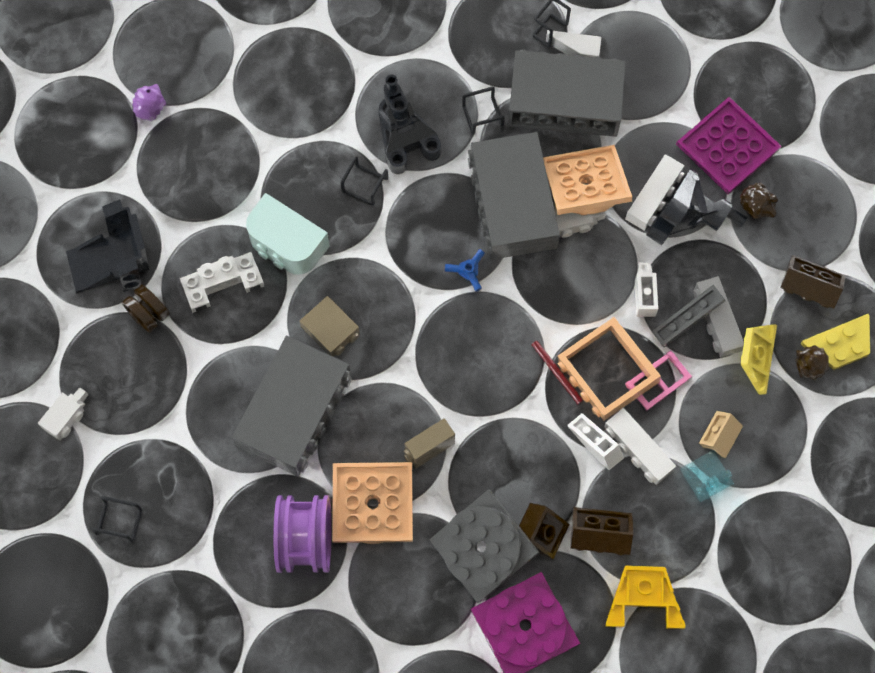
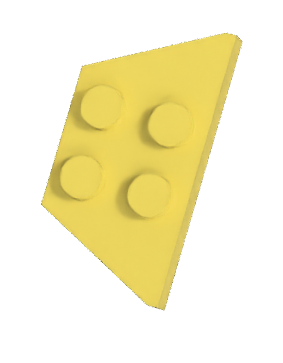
M869 314L805 339L801 344L803 347L816 345L819 348H824L829 356V366L833 370L867 357L870 354Z
M776 324L746 328L741 366L760 395L767 393L777 329Z

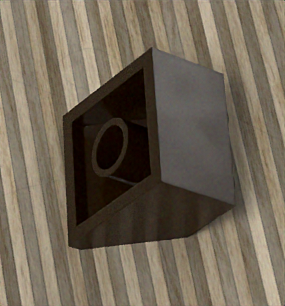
M529 503L519 527L540 554L554 559L570 524L547 506Z

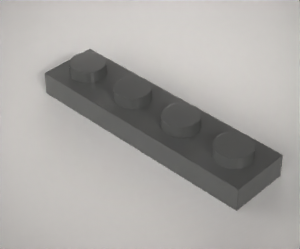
M712 285L652 332L661 345L666 347L726 300L717 288Z

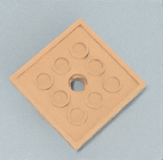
M615 145L543 157L551 197L558 215L566 213L580 215L605 212L616 204L632 202V194Z
M412 462L333 463V543L379 544L383 542H413ZM372 499L377 500L379 503L378 507L374 510L367 506L368 501Z

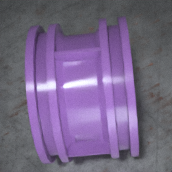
M278 495L274 513V560L277 573H282L283 569H286L288 573H292L295 565H311L314 573H318L320 568H323L325 573L329 572L332 541L329 495H324L323 499H320L318 495H314L312 502H294L292 495H288L287 499L284 500L282 495Z

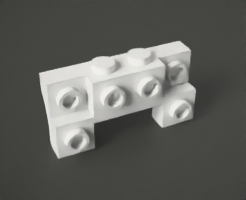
M251 252L236 258L225 256L217 262L205 263L197 269L198 272L180 278L193 313L196 312L195 308L204 305L207 307L211 306L207 295L243 282L246 292H250L249 288L257 285L264 287L262 277Z

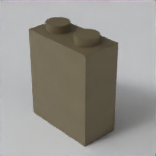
M328 296L299 321L301 328L328 355L333 357L340 355L349 342L353 343L356 341L360 333L359 327Z
M443 418L405 443L404 458L407 462H412L415 469L455 444V433L446 419Z

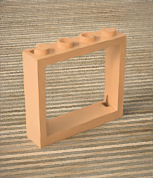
M615 317L558 355L559 363L557 364L563 373L567 372L570 376V383L574 388L578 387L580 389V395L586 403L590 402L593 406V413L598 418L601 417L603 421L654 387L661 380V375ZM608 331H611L643 371L647 379L605 408L568 359Z

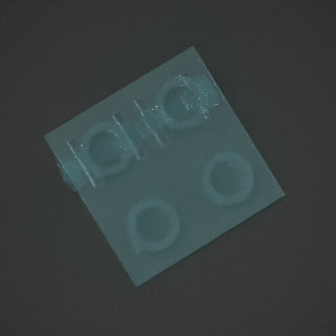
M713 450L680 468L700 503L734 484L731 479V472L725 470Z

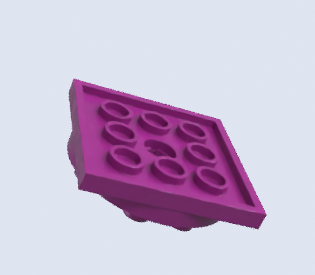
M542 572L505 589L500 594L470 609L503 673H527L580 645L560 603L555 598ZM522 620L531 622L529 630L524 631L520 628Z

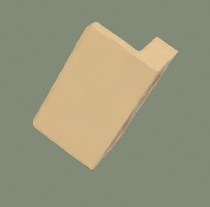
M716 411L699 444L704 448L715 450L722 458H726L743 426L732 414Z

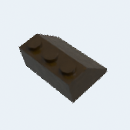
M792 255L780 288L789 294L795 293L800 295L807 301L813 300L818 302L822 307L834 309L843 291L846 275Z
M573 507L570 549L596 551L598 553H615L617 555L631 554L633 541L632 513Z

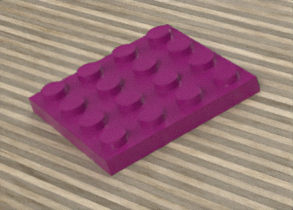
M730 97L676 143L728 195L782 147Z

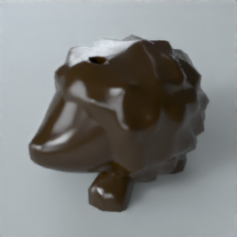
M762 183L749 185L743 190L740 195V204L751 218H774L776 216L775 203L778 202V198L776 195L771 194Z
M813 345L812 347H805L802 351L796 350L797 359H795L800 378L805 377L815 380L818 377L821 378L825 375V372L829 371V356L824 348Z

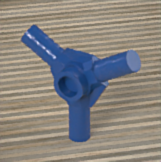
M479 249L471 260H466L459 265L445 264V272L459 273L466 280H470L475 292H478L482 289L477 279L478 263L485 255V252Z

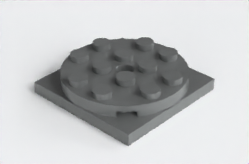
M490 489L484 492L465 510L455 515L445 527L429 539L445 560L450 572L462 582L477 603L484 600L540 553ZM479 541H483L486 544L484 552L477 550Z

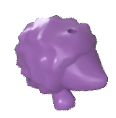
M158 84L138 88L135 97L132 99L133 112L142 120H155L163 106L166 105Z

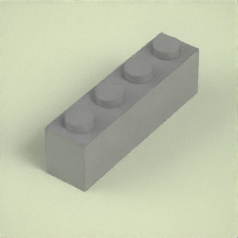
M718 276L697 282L693 294L696 298L710 286L714 285L726 300L704 317L707 321V332L709 335H712L714 340V350L716 353H719L721 358L741 352L744 347V341Z

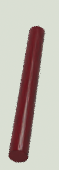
M538 341L531 344L576 404H581L584 400L541 344Z

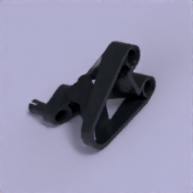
M391 74L385 79V99L379 104L378 113L386 163L392 173L402 174L407 169L406 153L420 148L427 160L434 161L441 155V142L437 133L412 109L410 102L406 100L400 85L397 83V77ZM385 106L388 107V109L385 110L386 114L383 111ZM397 107H402L403 109H402V110H397V109H395V108H397ZM414 124L415 128L398 134L397 130ZM385 128L390 132L388 143ZM435 147L436 149L431 151L428 148ZM400 160L402 163L395 164L394 161Z
M690 168L646 236L662 246L669 235L687 229H694L698 225L706 224L717 231L726 217L742 227L748 217L734 209L733 204L726 199L714 203L704 196L700 179L697 176L698 173ZM693 194H694V197H695L697 206H695V205L692 206L691 199H692V195H693Z

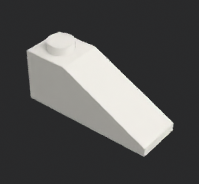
M547 30L546 42L549 40V30ZM553 31L552 46L566 55H582L590 58L599 57L601 37Z
M584 414L579 415L568 424V428L608 470L624 459L619 444Z

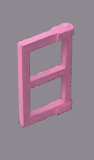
M671 350L652 365L656 369L669 359L683 375V378L669 388L661 379L658 385L664 392L649 403L643 395L636 398L646 411L692 378L691 374ZM643 371L625 383L629 391L635 387V383L646 376Z

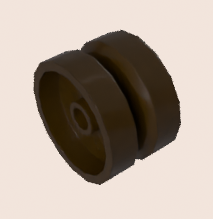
M141 284L134 290V295L138 300L128 296L121 304L140 326L151 333L158 326L154 317L159 321H164L170 313L164 304L146 286Z

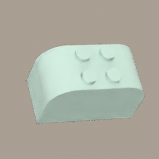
M267 193L263 195L247 217L246 227L253 248L258 251L259 256L265 260L270 259L281 270L284 268L293 274H305L315 267L330 247L326 231Z

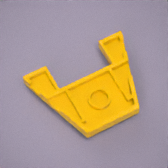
M625 566L606 621V627H624V606L665 607L666 629H685V622L682 619L666 568Z

